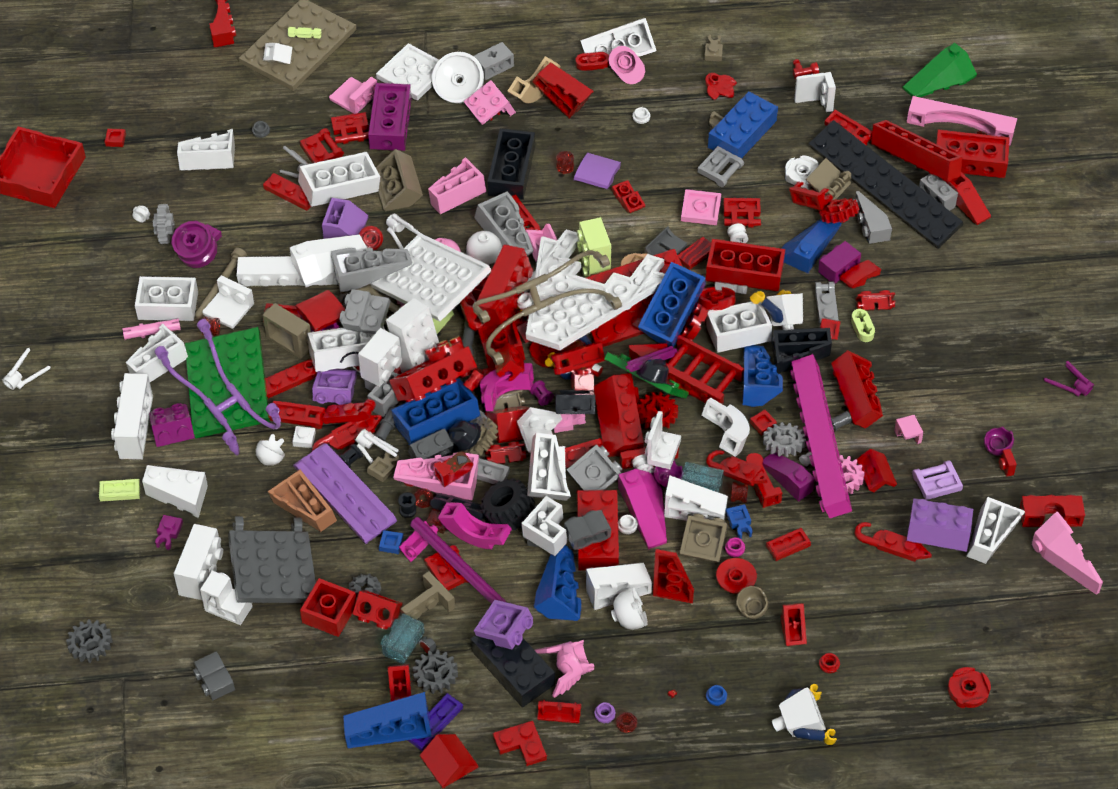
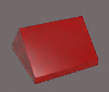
M518 406L485 412L487 418L491 419L498 426L496 429L499 432L495 434L498 443L523 439L517 421L530 407Z
M437 734L420 754V758L442 789L478 768V764L456 734Z

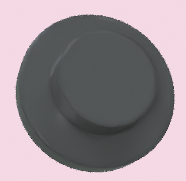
M258 121L254 124L252 133L259 138L266 137L270 133V128L266 122Z

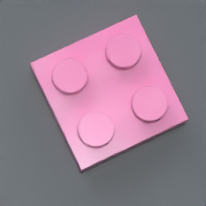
M685 190L681 221L717 225L721 193Z

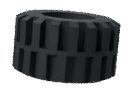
M515 478L510 480L504 479L502 482L499 481L496 485H492L489 491L485 492V497L481 500V509L491 524H508L512 531L522 527V522L536 508L534 498L527 496L528 489L525 485Z

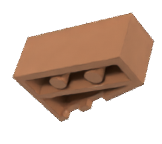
M301 469L268 491L273 503L297 518H302V521L320 532L337 521L330 506Z

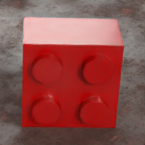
M513 321L507 325L505 331L501 330L491 342V348L498 353L508 342L522 352L524 361L526 359L516 323ZM484 326L478 328L488 368L495 367V363L487 354L486 342L495 329Z
M319 578L300 609L302 623L339 637L353 613L357 601L356 593Z

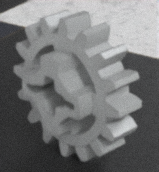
M159 204L157 213H154V235H158L160 244H169L170 235L174 234L175 223L173 213H170L168 204Z
M781 422L780 426L773 424V428L768 427L767 431H764L763 445H766V450L771 449V454L778 453L779 457L782 454H785L786 457L789 454L795 456L796 451L801 453L802 448H805L806 436L803 434V429L798 430L797 425L792 427L791 423L786 426Z

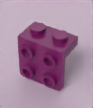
M177 403L170 408H156L149 413L157 447L195 438L186 404Z

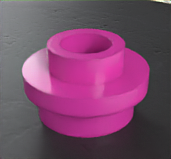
M731 538L726 542L725 551L732 557H739L745 552V544L739 538Z

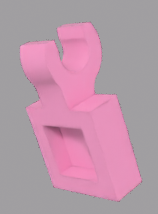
M561 414L562 420L554 428V433L573 430V425L585 424V414Z

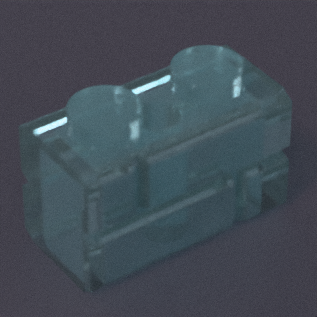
M685 462L681 480L720 493L724 470Z
M402 614L400 619L394 620L391 626L392 631L389 635L386 634L381 641L384 656L394 659L401 664L406 662L425 633L423 622L413 619L406 614Z

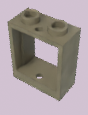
M276 303L267 308L263 314L266 338L299 359H302L309 352L308 333L311 332L310 324Z

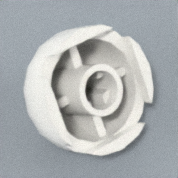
M490 231L476 232L467 242L466 255L487 265L495 264L502 249L501 241Z
M635 588L627 589L618 594L613 603L614 610H611L614 621H619L622 627L630 630L648 625L645 611L643 612L641 607L643 605Z

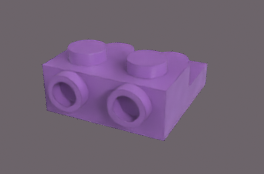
M331 369L325 372L318 371L312 388L313 401L321 404L335 402L339 405L351 403L357 371Z
M494 600L474 629L476 636L493 640L496 646L513 649L515 645L521 643L524 631L532 627L533 617L527 607Z

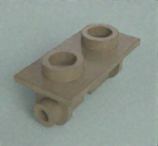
M513 390L502 394L497 399L494 410L504 409V404L506 403L508 408L525 405L524 397L520 398L523 390Z

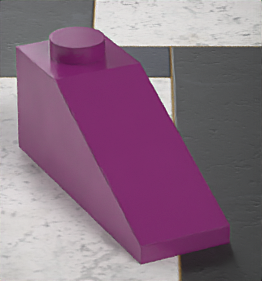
M778 453L770 454L763 459L764 469L798 502L813 492L815 478L802 465L782 455L779 457Z

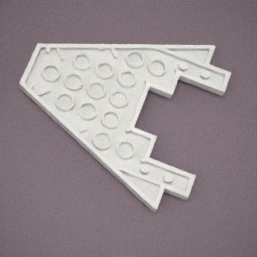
M566 229L558 240L544 236L541 237L535 278L554 271L570 260L569 257L577 248V242H579L577 232ZM647 254L631 277L613 272L605 284L577 276L576 274L581 269V262H574L549 278L548 281L536 286L540 301L572 290L599 289L612 294L614 297H619L622 307L614 310L611 303L599 294L584 293L568 296L529 314L526 339L557 350L565 348L655 293L665 275L659 272L664 266V259Z

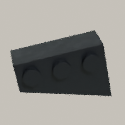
M830 328L773 330L772 351L774 365L777 368L778 374L793 369L792 361L813 354L817 361L830 356L832 347Z

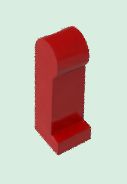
M758 453L749 454L746 462L762 467L768 483L754 484L753 486L762 507L765 508L781 503L782 491L780 487H773L763 467V457Z

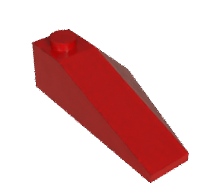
M656 549L653 596L693 604L694 588L677 553Z

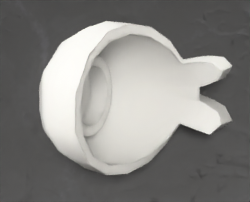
M274 434L270 435L268 441L260 440L256 446V456L259 461L267 466H274L280 463L285 456L280 448L284 440L279 439L275 441Z

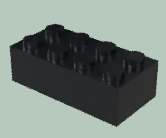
M500 128L488 177V196L496 197L508 191L511 196L516 194L520 200H524L535 150V132Z
M476 635L471 638V651L522 708L555 685V672L524 638L513 649L496 646L493 640Z

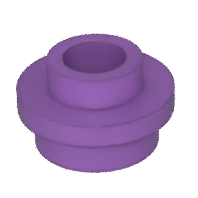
M601 703L596 707L595 718L599 722L609 723L615 718L616 712L611 704Z

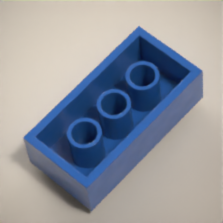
M748 92L709 132L708 148L714 151L719 146L742 159L777 121L778 106Z
M460 378L456 379L455 383L441 386V390L437 392L426 393V397L419 401L412 400L391 410L395 427L409 445L444 428L448 432L449 428L460 420L469 422L480 416L477 398L463 385L464 383Z

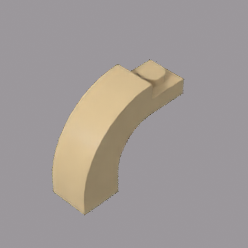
M545 56L529 79L524 81L516 77L508 92L525 103H533L544 95L532 82L536 75L550 62L559 68L561 66Z

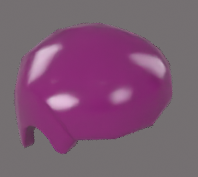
M1004 427L989 430L984 437L986 450L998 456L1002 455L1003 450L1012 449L1014 445L1013 432L1006 430Z
M675 459L671 469L654 467V478L663 487L668 486L669 476L683 480L682 466L676 465Z

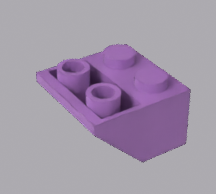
M331 198L322 223L323 238L359 235V232L366 226L368 215L349 200Z

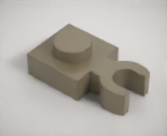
M709 35L708 43L705 46V60L722 61L723 44H721V36L718 35V39L713 40L712 36Z
M385 452L384 459L378 456L367 468V473L384 482L394 471V466L397 465L399 456L389 458L390 454Z

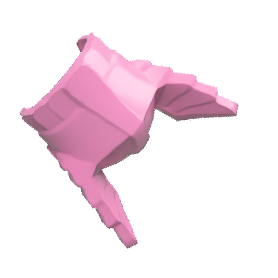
M584 640L579 642L570 641L535 650L537 654L557 653L556 665L564 676L560 677L552 694L554 698L559 694H563L566 690H570L572 685H575L580 680L581 675L594 670V664H589L583 647Z

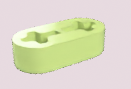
M863 309L854 310L851 323L857 337L863 342L872 341L875 328L869 314Z

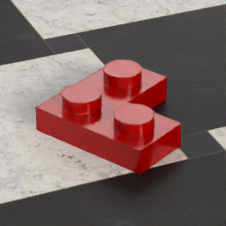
M533 721L493 733V738L500 755L520 749L526 766L547 760V755Z

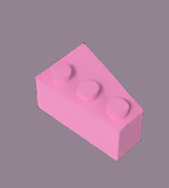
M465 157L457 168L453 167L449 175L441 177L428 190L431 205L439 214H442L485 193L486 187L484 175Z

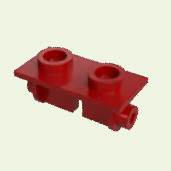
M888 290L872 294L871 291L860 292L856 297V301H860L857 302V309L865 311L875 310L874 303H877L878 310H891L895 308V300H891L894 298L895 293H890Z
M519 441L508 443V446L504 447L492 445L485 452V455H490L487 457V461L505 464V456H508L509 463L523 461V459H526V452L521 449H524L525 443L520 444Z
M539 701L537 720L579 723L581 704H577V702Z

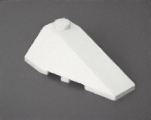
M646 18L580 40L585 53L605 52L610 55L611 51L618 46L629 47L637 56H643L656 51Z
M352 235L312 240L290 247L292 263L305 287L324 281L335 270L331 251L345 248H356L357 251H366L367 247L361 236Z

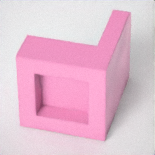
M915 415L896 419L894 431L897 437L903 435L904 439L914 437L917 444L922 442L923 431Z

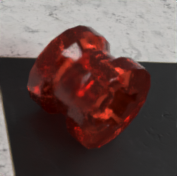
M568 151L560 152L556 157L558 172L562 174L571 173L574 169L573 154Z
M203 317L211 325V334L219 336L220 318L209 319L208 317Z
M737 482L732 483L731 502L739 500L742 503H747V484L738 485Z

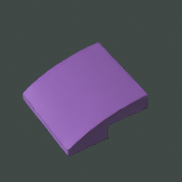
M587 153L576 171L574 180L608 189L613 183L614 175L620 169L621 162Z

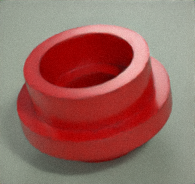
M826 653L820 658L819 667L825 673H834L839 669L840 661L835 654Z

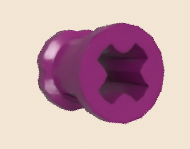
M542 380L533 383L531 390H529L532 395L537 397L538 403L541 406L547 405L553 400L554 394L547 390Z

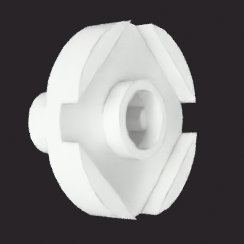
M800 156L797 159L795 157L791 158L785 167L786 181L793 185L797 182H804L801 187L810 189L812 186L806 179L818 167L819 163L809 156Z

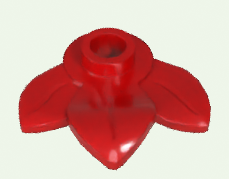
M709 73L706 76L707 93L713 100H716L719 95L728 98L734 97L733 86L737 84L735 79L728 75H718L716 73Z

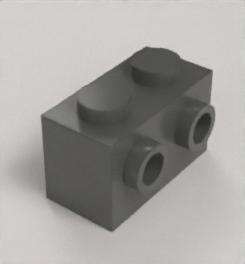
M444 428L410 444L408 453L411 459L435 458L436 455L444 457L451 454L454 445Z

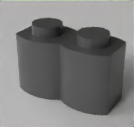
M602 510L589 511L583 517H571L564 523L567 538L574 550L587 547L592 543L602 542L611 537V527Z
M217 651L194 661L195 669L192 670L197 681H202V691L205 696L209 695L212 701L235 690L233 680Z

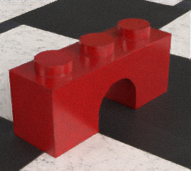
M1022 496L1019 507L1025 511L1021 518L1022 527H1041L1045 515L1056 512L1062 516L1070 527L1082 526L1085 518L1082 496Z

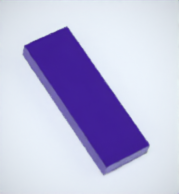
M447 693L429 712L432 737L414 738L408 741L423 752L434 737L463 709V704Z

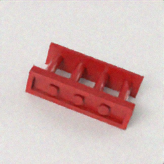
M681 335L677 337V352L666 363L669 368L668 380L671 379L679 383V387L689 392V395L704 403L712 398L723 405V391L733 379L742 382L744 368L739 364L733 363ZM685 353L694 357L684 371L681 372L674 368ZM700 362L709 365L710 368L700 380L690 376ZM719 370L726 374L718 387L714 389L706 385L715 372Z

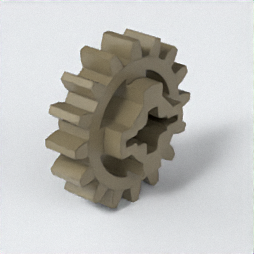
M484 417L481 421L477 419L475 422L481 426V436L478 442L469 450H465V453L482 455L484 450L488 451L490 445L494 444L492 441L497 438L495 434L499 432L496 429L498 426L491 419H485Z

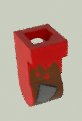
M461 451L442 463L438 461L433 464L434 475L443 487H446L467 474L474 464L465 452Z

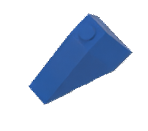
M820 219L781 248L785 249L784 263L809 273L842 223H826Z
M764 346L744 347L743 405L750 407L763 406L783 391V377L777 373L776 366L772 365L770 356Z
M566 545L556 556L550 555L536 591L534 608L548 619L577 621L580 619L582 604L581 598H578L576 594L579 586L578 582L574 580L573 572L576 571L573 551Z

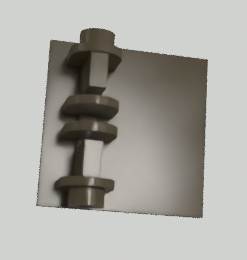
M825 158L807 177L806 181L817 192H820L823 188H828L829 191L825 195L831 194L832 200H835L851 184L849 181L851 173L849 171L841 173Z

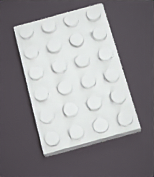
M419 233L404 248L409 251L412 265L370 283L372 288L404 304L413 298L429 306L432 318L441 321L491 272V268L477 259Z

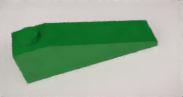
M953 43L942 50L903 86V90L912 97H923L933 94L935 90L942 88L947 90L950 86L956 84L958 86L964 85L975 78L977 73L968 53L956 43Z

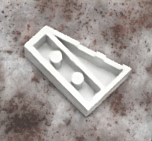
M233 129L227 130L228 133L218 136L217 133L211 134L210 138L202 140L198 137L178 142L177 155L180 170L234 168L235 142Z
M163 323L155 336L151 335L148 338L149 342L144 347H140L126 362L130 374H148L149 381L151 382L168 371L167 368L163 366L161 360L155 354V349L159 346H164L168 351V359L172 368L188 357L183 341Z
M535 433L532 437L527 496L540 498L548 496L551 499L566 501L571 497L566 483V475L563 470L556 435Z
M147 465L142 481L145 494L163 503L177 506V509L181 511L186 510L199 518L208 487L205 472Z

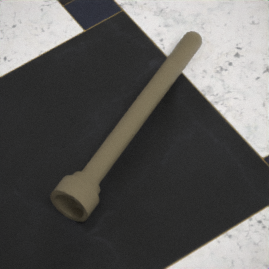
M235 248L233 250L231 261L222 273V276L229 278L238 264V257H247V253L243 249ZM217 282L196 311V318L199 319L203 316V310L218 294Z

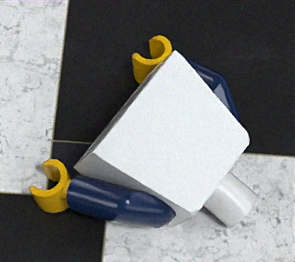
M781 290L776 296H769L765 299L764 292L758 291L750 296V300L754 304L761 302V305L769 312L773 326H782L783 330L794 329V324H802V293L791 294L790 291Z
M816 684L811 685L810 689L807 687L791 690L779 705L782 716L772 720L776 731L787 728L793 737L817 741L824 740L828 745H833L837 740L836 738L829 737L835 735L836 731L834 729H829L826 733L823 731L826 728L816 703L820 699L822 692H816L818 689Z

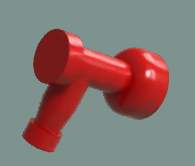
M798 59L793 61L795 66L793 69L794 79L798 76L819 74L817 62L811 63L808 68H802Z

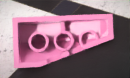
M456 453L444 457L436 455L435 458L430 459L414 458L397 461L393 478L394 480L436 493L473 500L477 482L479 455L465 453L473 462V468L446 487H443L435 477L433 464L438 461L442 463L452 458Z
M1058 512L1054 513L1035 532L1032 541L1034 550L1040 553L1045 560L1091 592L1098 594L1103 583L1091 561L1084 559L1082 546L1080 543L1076 545L1070 535L1073 533L1070 526Z

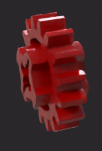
M835 199L830 201V205H826L820 210L819 214L822 222L844 223L848 221L849 217H854L855 214L859 213L860 209L856 199Z
M652 392L651 397L646 394L645 400L640 399L639 404H637L640 424L645 423V428L651 426L652 418L657 416L658 411H662V430L663 426L669 429L670 423L675 424V418H678V405H675V399L669 400L670 395L664 397L662 392L659 395Z

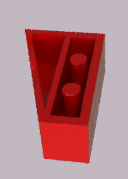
M551 62L532 81L569 119L584 106L594 92Z

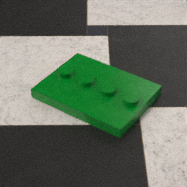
M607 352L604 359L626 370L625 366L628 365L627 362L632 358L622 353L618 356ZM629 369L626 370V371H628L629 373H631V374H633V375L639 377V376L636 374V371L630 372ZM671 379L669 381L674 386L644 380L674 396L686 399L689 394L688 391L679 387V383Z

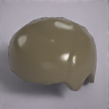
M745 587L737 595V607L746 618H760L768 609L767 596L759 587Z

